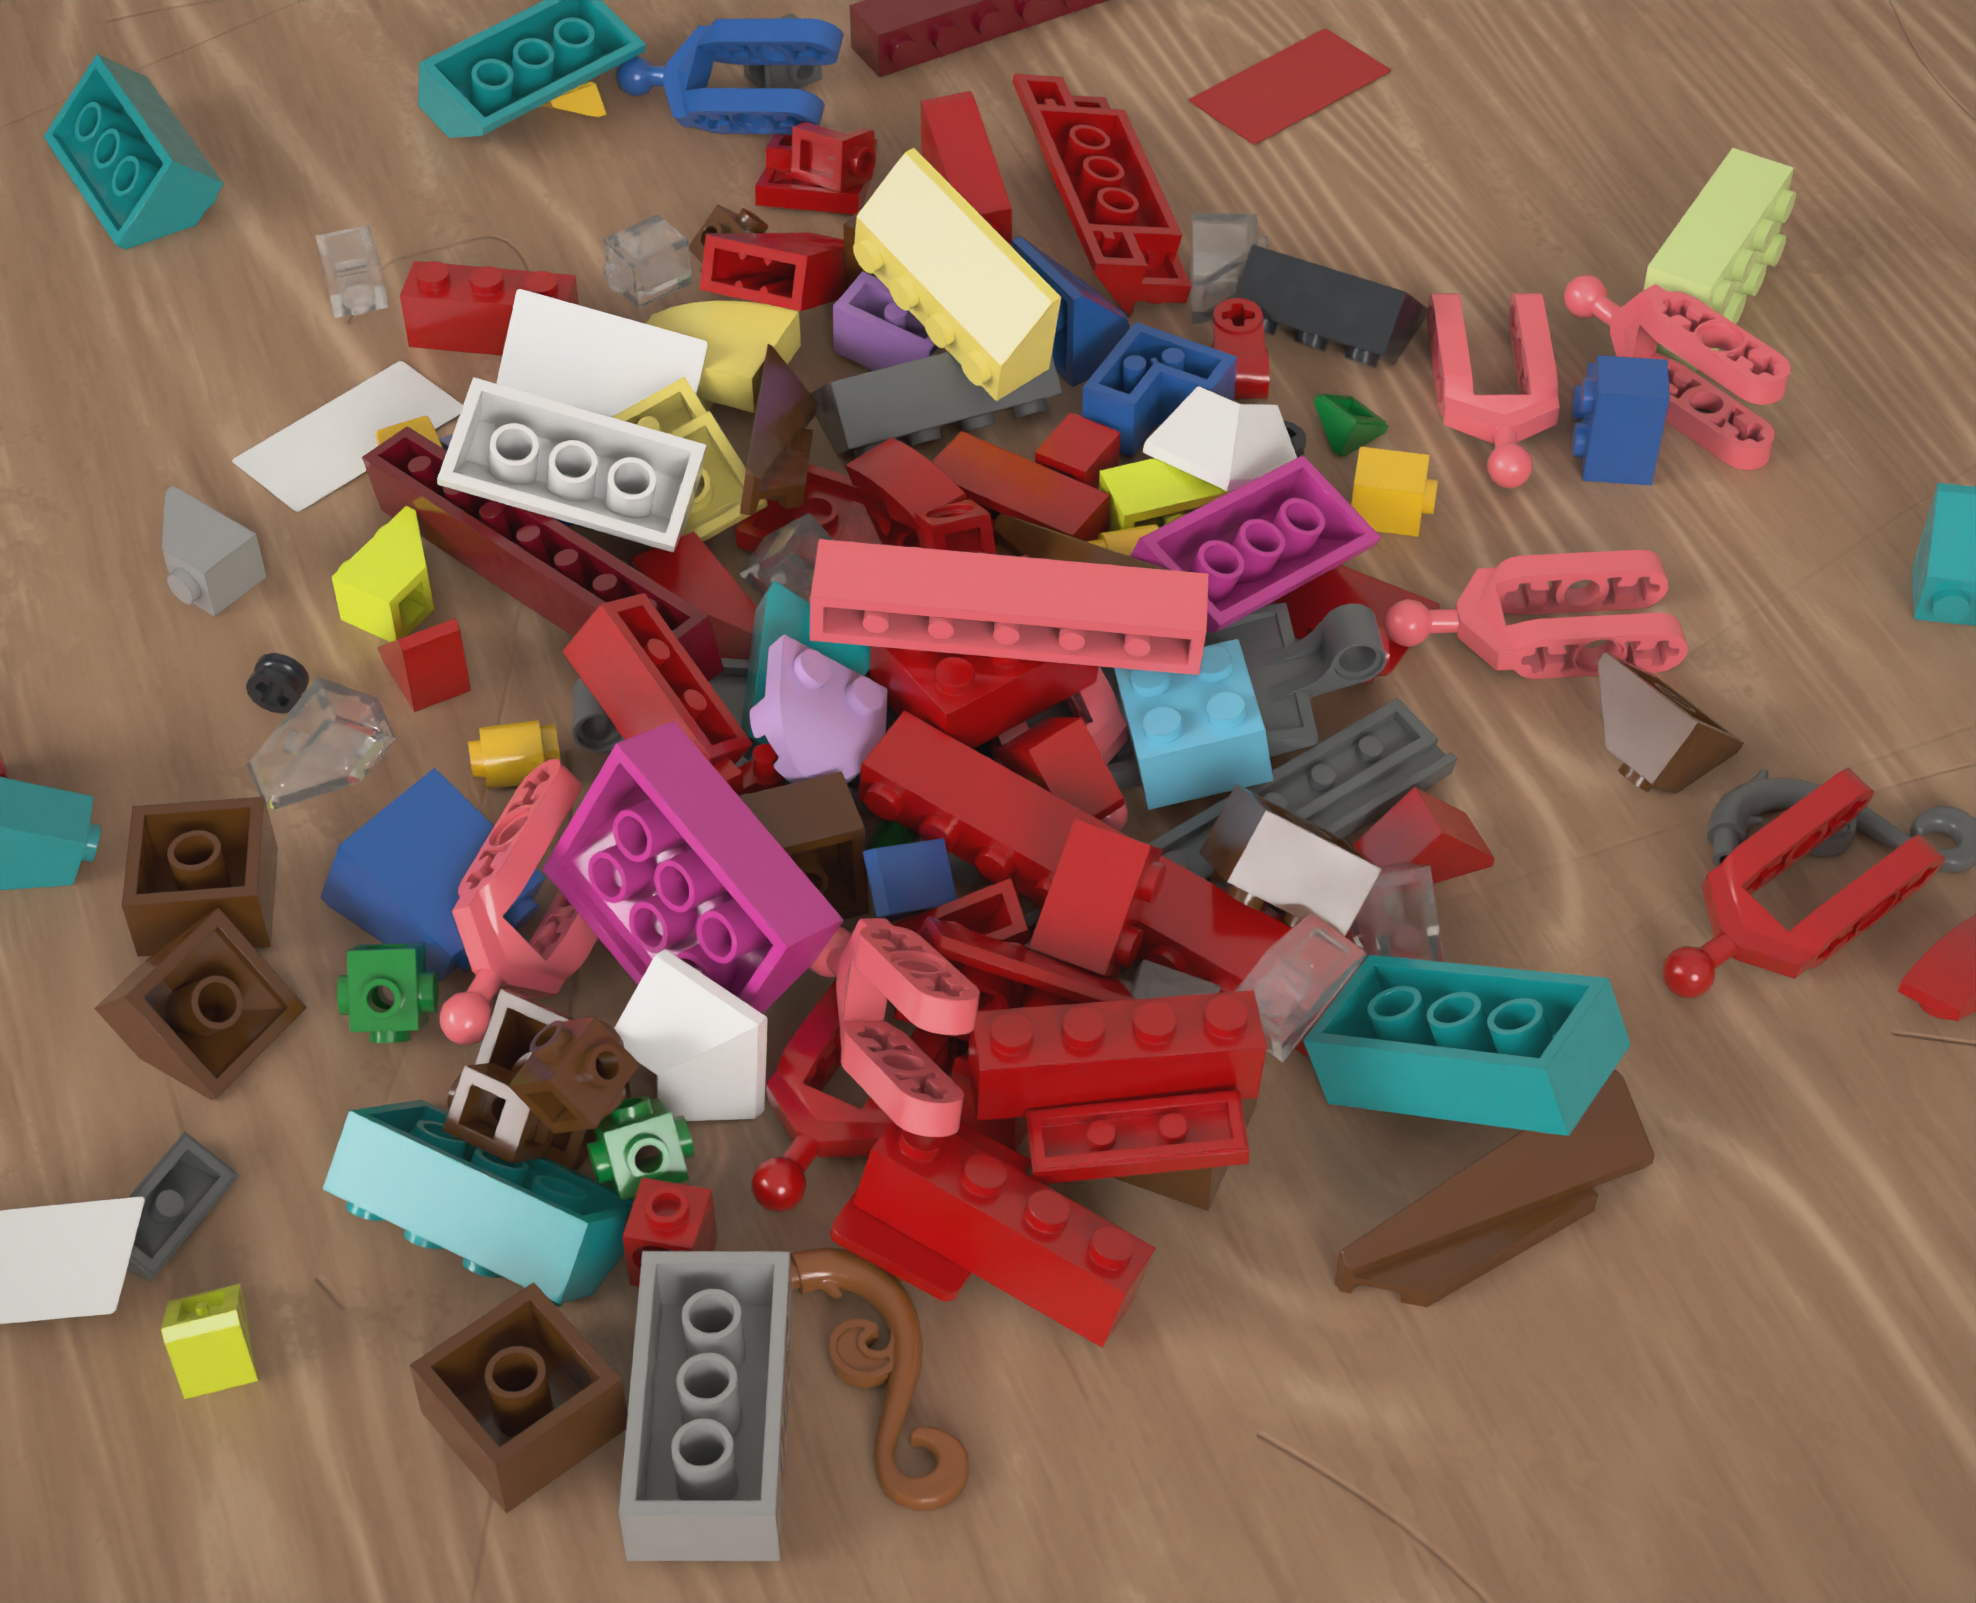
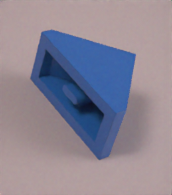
M944 838L863 851L877 918H886L888 921L898 920L926 912L957 899Z

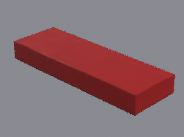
M1240 1089L1026 1110L1032 1176L1043 1184L1249 1164L1250 1151Z

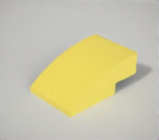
M722 300L693 302L652 314L646 322L648 325L705 340L708 343L696 394L707 412L715 402L755 413L768 344L775 348L787 365L801 346L799 311L763 303Z
M685 377L612 417L706 445L701 479L682 536L694 531L704 542L751 516L740 514L746 467L711 412L705 410ZM766 499L759 500L756 512L768 506Z

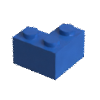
M1135 322L1083 386L1082 417L1119 431L1120 453L1133 457L1157 424L1161 425L1198 386L1234 401L1237 357Z
M1597 355L1596 363H1588L1586 377L1583 378L1582 385H1574L1571 404V419L1581 420V422H1575L1572 456L1582 457V481L1652 486L1670 399L1668 360Z

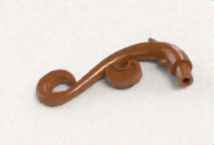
M824 1247L790 1253L793 1290L798 1289L801 1295L816 1290H823L835 1299L842 1297L841 1290L858 1295L877 1310L887 1326L890 1338L887 1348L879 1351L868 1348L870 1344L879 1340L878 1324L868 1319L854 1318L839 1323L830 1334L828 1344V1361L835 1375L847 1385L864 1389L887 1383L885 1399L875 1435L873 1454L877 1481L884 1495L897 1505L915 1511L935 1510L951 1503L963 1491L969 1476L968 1453L960 1440L948 1432L935 1427H915L909 1434L911 1447H921L928 1450L934 1455L937 1462L933 1471L923 1477H909L903 1474L897 1467L894 1459L898 1436L922 1367L923 1339L920 1322L908 1292L901 1285L906 1282L847 1249Z

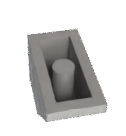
M174 485L165 491L162 551L169 573L167 576L168 586L173 594L183 603H193L215 617L266 578L257 535Z

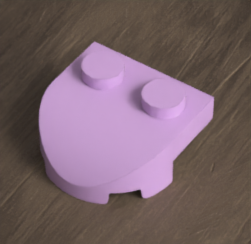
M782 635L768 649L765 697L750 709V724L755 738L766 736L770 745L779 756V759L774 764V768L791 783L841 771L846 783H849L861 773L862 762L886 734L887 688L824 656L820 652L786 635Z

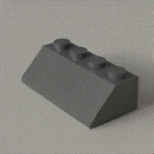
M949 352L833 381L810 394L817 401L815 416L836 454L854 451L855 458H858L891 437L898 439L907 436L909 446H914L942 438L940 427L960 422L962 431L967 432L995 424L993 413L1012 408L1015 418L1048 410L1045 399L1061 394L1062 390L1053 356L1051 355L1050 367L1047 371L1000 400L995 401L982 386L974 385L965 375L961 364Z

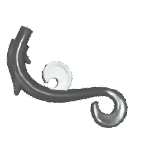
M1762 769L1753 779L1723 795L1712 810L1708 823L1707 839L1713 845L1714 864L1719 866L1736 847L1746 840V830L1763 823V819L1756 817L1757 815L1769 810L1789 809L1818 788L1820 784L1790 778L1768 779V771ZM1866 806L1849 824L1810 852L1813 855L1828 857L1843 854L1851 846L1856 830L1874 838L1893 850L1916 835L1920 834L1923 836L1931 832L1943 833L1952 838L1957 847L1953 849H1936L1945 857V861L1938 871L1959 873L1969 870L1976 865V819L1967 812L1952 806H1936L1925 810L1915 818L1910 828L1911 836H1909Z

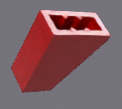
M971 91L920 101L921 155L1012 247V206L974 95Z
M810 232L707 234L705 237L700 290L796 311H804L838 301L846 291L844 239Z

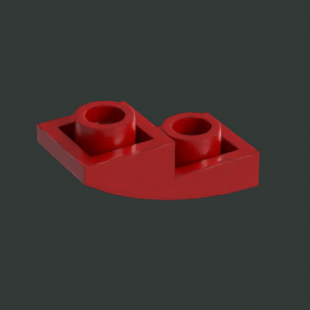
M892 437L845 465L852 485L883 498L890 518L913 529H916L915 511L967 500L965 493L939 467L915 449Z
M1976 914L1957 925L1937 941L1914 964L1900 982L1897 992L1919 1002L1920 1008L1931 1016L1957 1022L1976 1012Z

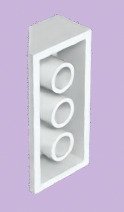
M473 377L437 478V485L674 552L685 530L701 479L706 445Z

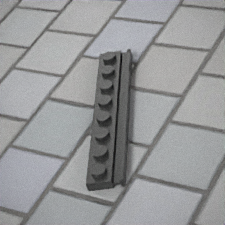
M1397 697L1272 771L1273 781L1244 788L1344 839L1387 813L1414 787L1423 791L1452 774L1457 758L1451 752L1446 755L1437 746L1439 739ZM1229 796L1148 843L1163 849L1162 855L1223 890L1227 887L1210 877L1214 868L1199 852ZM1039 907L1025 915L1031 936L1034 934L1042 911ZM1032 937L1030 938V940H1029V941L1027 942V944L1025 945V946H1027L1028 948H1029V945H1030V942H1031ZM1029 948V949L1032 950V951H1035V952L1044 954V953H1042V952H1039V951H1036V950H1034V949ZM1135 959L1131 967L1140 961ZM1121 966L1119 974L1128 968Z

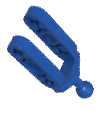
M812 18L718 19L712 22L710 26H698L669 59L666 66H653L647 59L635 56L618 66L616 81L624 93L635 97L648 93L653 86H664L673 118L683 127H697L701 130L718 134L792 135L793 126L804 122L820 126L825 107L822 99L810 92L792 88H707L713 63L719 62L734 65H831L837 62L844 34L836 25Z

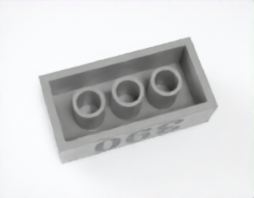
M642 1251L619 1504V1520L627 1561H781L794 1311L790 1251Z

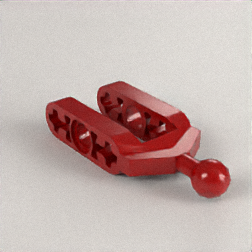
M1850 768L1843 769L1742 842L1719 866L1706 875L1702 890L1714 937L1700 948L1683 946L1673 950L1663 963V981L1667 988L1677 996L1691 999L1704 995L1711 988L1716 976L1715 969L1731 957L1734 960L1796 979L1807 969H1813L1825 962L1915 894L1938 872L1945 861V857L1920 834L1916 835L1816 908L1788 932L1751 895L1849 824L1870 802L1874 791Z
M837 978L790 1039L779 1060L777 1070L766 1083L767 1101L793 1140L782 1157L766 1159L756 1167L751 1180V1191L757 1203L769 1211L779 1213L792 1210L802 1201L807 1188L804 1173L816 1156L820 1158L869 1156L871 1148L892 1121L871 1097L868 1098L863 1109H860L822 1092L841 1066L842 1049L836 991ZM918 1027L910 1036L948 1076L952 1072L955 1058L964 1055L969 1048L968 1042L944 1034L929 1032Z

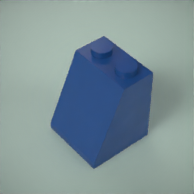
M433 768L339 845L320 898L330 908L383 944L425 942L427 972H436L439 982L443 981L458 967L464 973H467L472 968L452 910L460 898L458 887L461 880L491 833L494 825L436 768ZM537 868L534 870L523 891L503 916L516 931L540 907L534 899L546 877Z

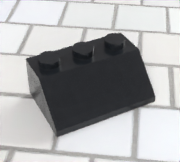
M1254 244L1251 246L1234 298H1243L1255 302L1261 308L1264 333L1274 336L1277 327L1296 332L1294 342L1312 349L1325 352L1328 343L1347 348L1346 359L1376 368L1379 359L1396 364L1427 314V308L1405 291Z

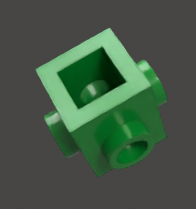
M425 942L358 944L347 950V975H339L337 1003L340 1015H349L350 1032H369L371 1043H398L411 1040L410 1030L421 1029L429 1022L428 1013L437 1012L438 977L436 972H427ZM383 986L388 987L393 992L394 1001L385 997L382 989Z
M637 1096L624 1099L612 1113L602 1118L598 1126L594 1128L597 1141L587 1144L594 1175L598 1184L608 1182L620 1200L632 1198L634 1203L642 1178L672 1183L690 1180L684 1159L695 1156V1151L687 1122L683 1115L673 1118L672 1112L659 1098L650 1100L649 1096ZM645 1145L657 1147L658 1155L635 1161L636 1152Z

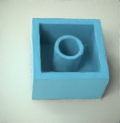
M1239 639L1204 646L1200 675L1114 668L1124 717L1128 725V733L1148 810L1232 791L1236 784L1244 788L1273 781L1266 730Z

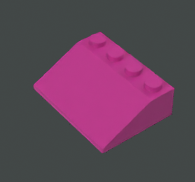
M675 721L616 743L543 867V871L637 985L641 982L655 955L666 949L762 1014L816 961L844 921Z

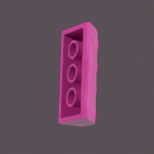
M1302 455L1139 538L1130 557L1168 570L1208 573L1206 632L1216 633L1378 544L1382 537Z

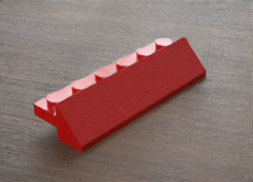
M1014 73L1013 86L1094 274L1129 318L1136 301H1145L1150 304H1161L1163 302L1186 303L1192 284L1177 254L1183 234L1126 111L1111 109L1106 97L1071 95L1063 77Z

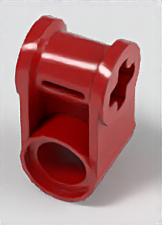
M1226 299L1214 308V341L1211 348L1237 357L1234 399H1267L1270 374L1269 352L1265 347L1262 310L1255 302L1248 299Z

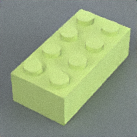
M1732 148L1648 265L1644 290L1657 284L1668 292L1687 293L1737 324L1745 306L1746 296H1755L1758 293L1765 277L1767 265L1775 267L1784 250L1786 236L1779 233L1781 224L1785 223L1789 218L1796 199V192L1789 190L1794 167ZM1660 343L1657 344L1656 353L1683 364L1693 372L1697 370V368Z

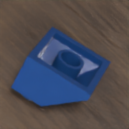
M1023 237L1013 239L1012 248L1061 296L1052 349L1057 373L1071 387L1088 381L1130 329L1129 320L1121 309L1115 308L1096 289Z

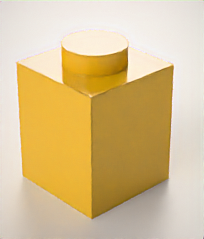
M1360 446L1351 506L1376 532L1419 537L1422 513L1433 515L1438 480L1427 479L1430 455Z

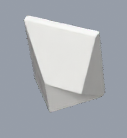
M1199 386L1145 441L1143 453L1226 491H1233L1297 458L1278 405L1238 404Z
M663 949L655 955L614 1027L623 1040L624 1048L637 1062L656 1074L657 1098L672 1112L673 1118L683 1115L686 1121L756 1119L764 1112L768 1017L668 950Z

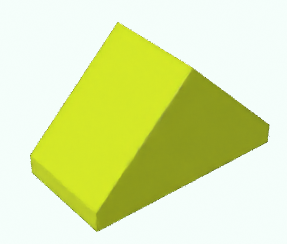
M241 1283L168 1301L161 1331L184 1399L258 1381Z

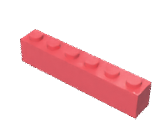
M819 539L810 597V641L1200 675L1207 627L1209 574Z

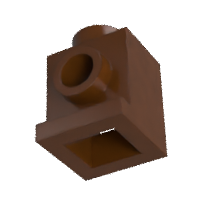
M493 1062L465 1065L462 1074L452 1084L447 1099L450 1110L442 1130L443 1132L509 1163L546 1158L554 1137V1133L509 1088L517 1073Z

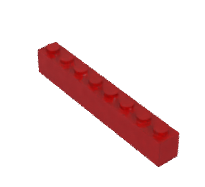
M903 711L861 764L858 800L866 804L872 813L884 820L896 821L920 835L924 841L944 838L947 852L976 867L991 882L998 883L1011 878L1016 890L1032 899L1041 910L1075 818L1125 835L906 711ZM1161 855L1159 863L1166 865V874L1154 903L1144 902L1136 927L1143 930V938L1135 959L1146 964L1159 978L1168 982H1177L1196 994L1254 990L1263 1032L1267 1038L1282 1048L1294 1049L1310 1058L1303 1041L1360 966L1268 914L1241 903L1228 895L1225 890Z

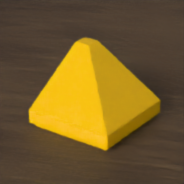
M587 81L541 105V107L592 117L607 115L597 85L592 81Z

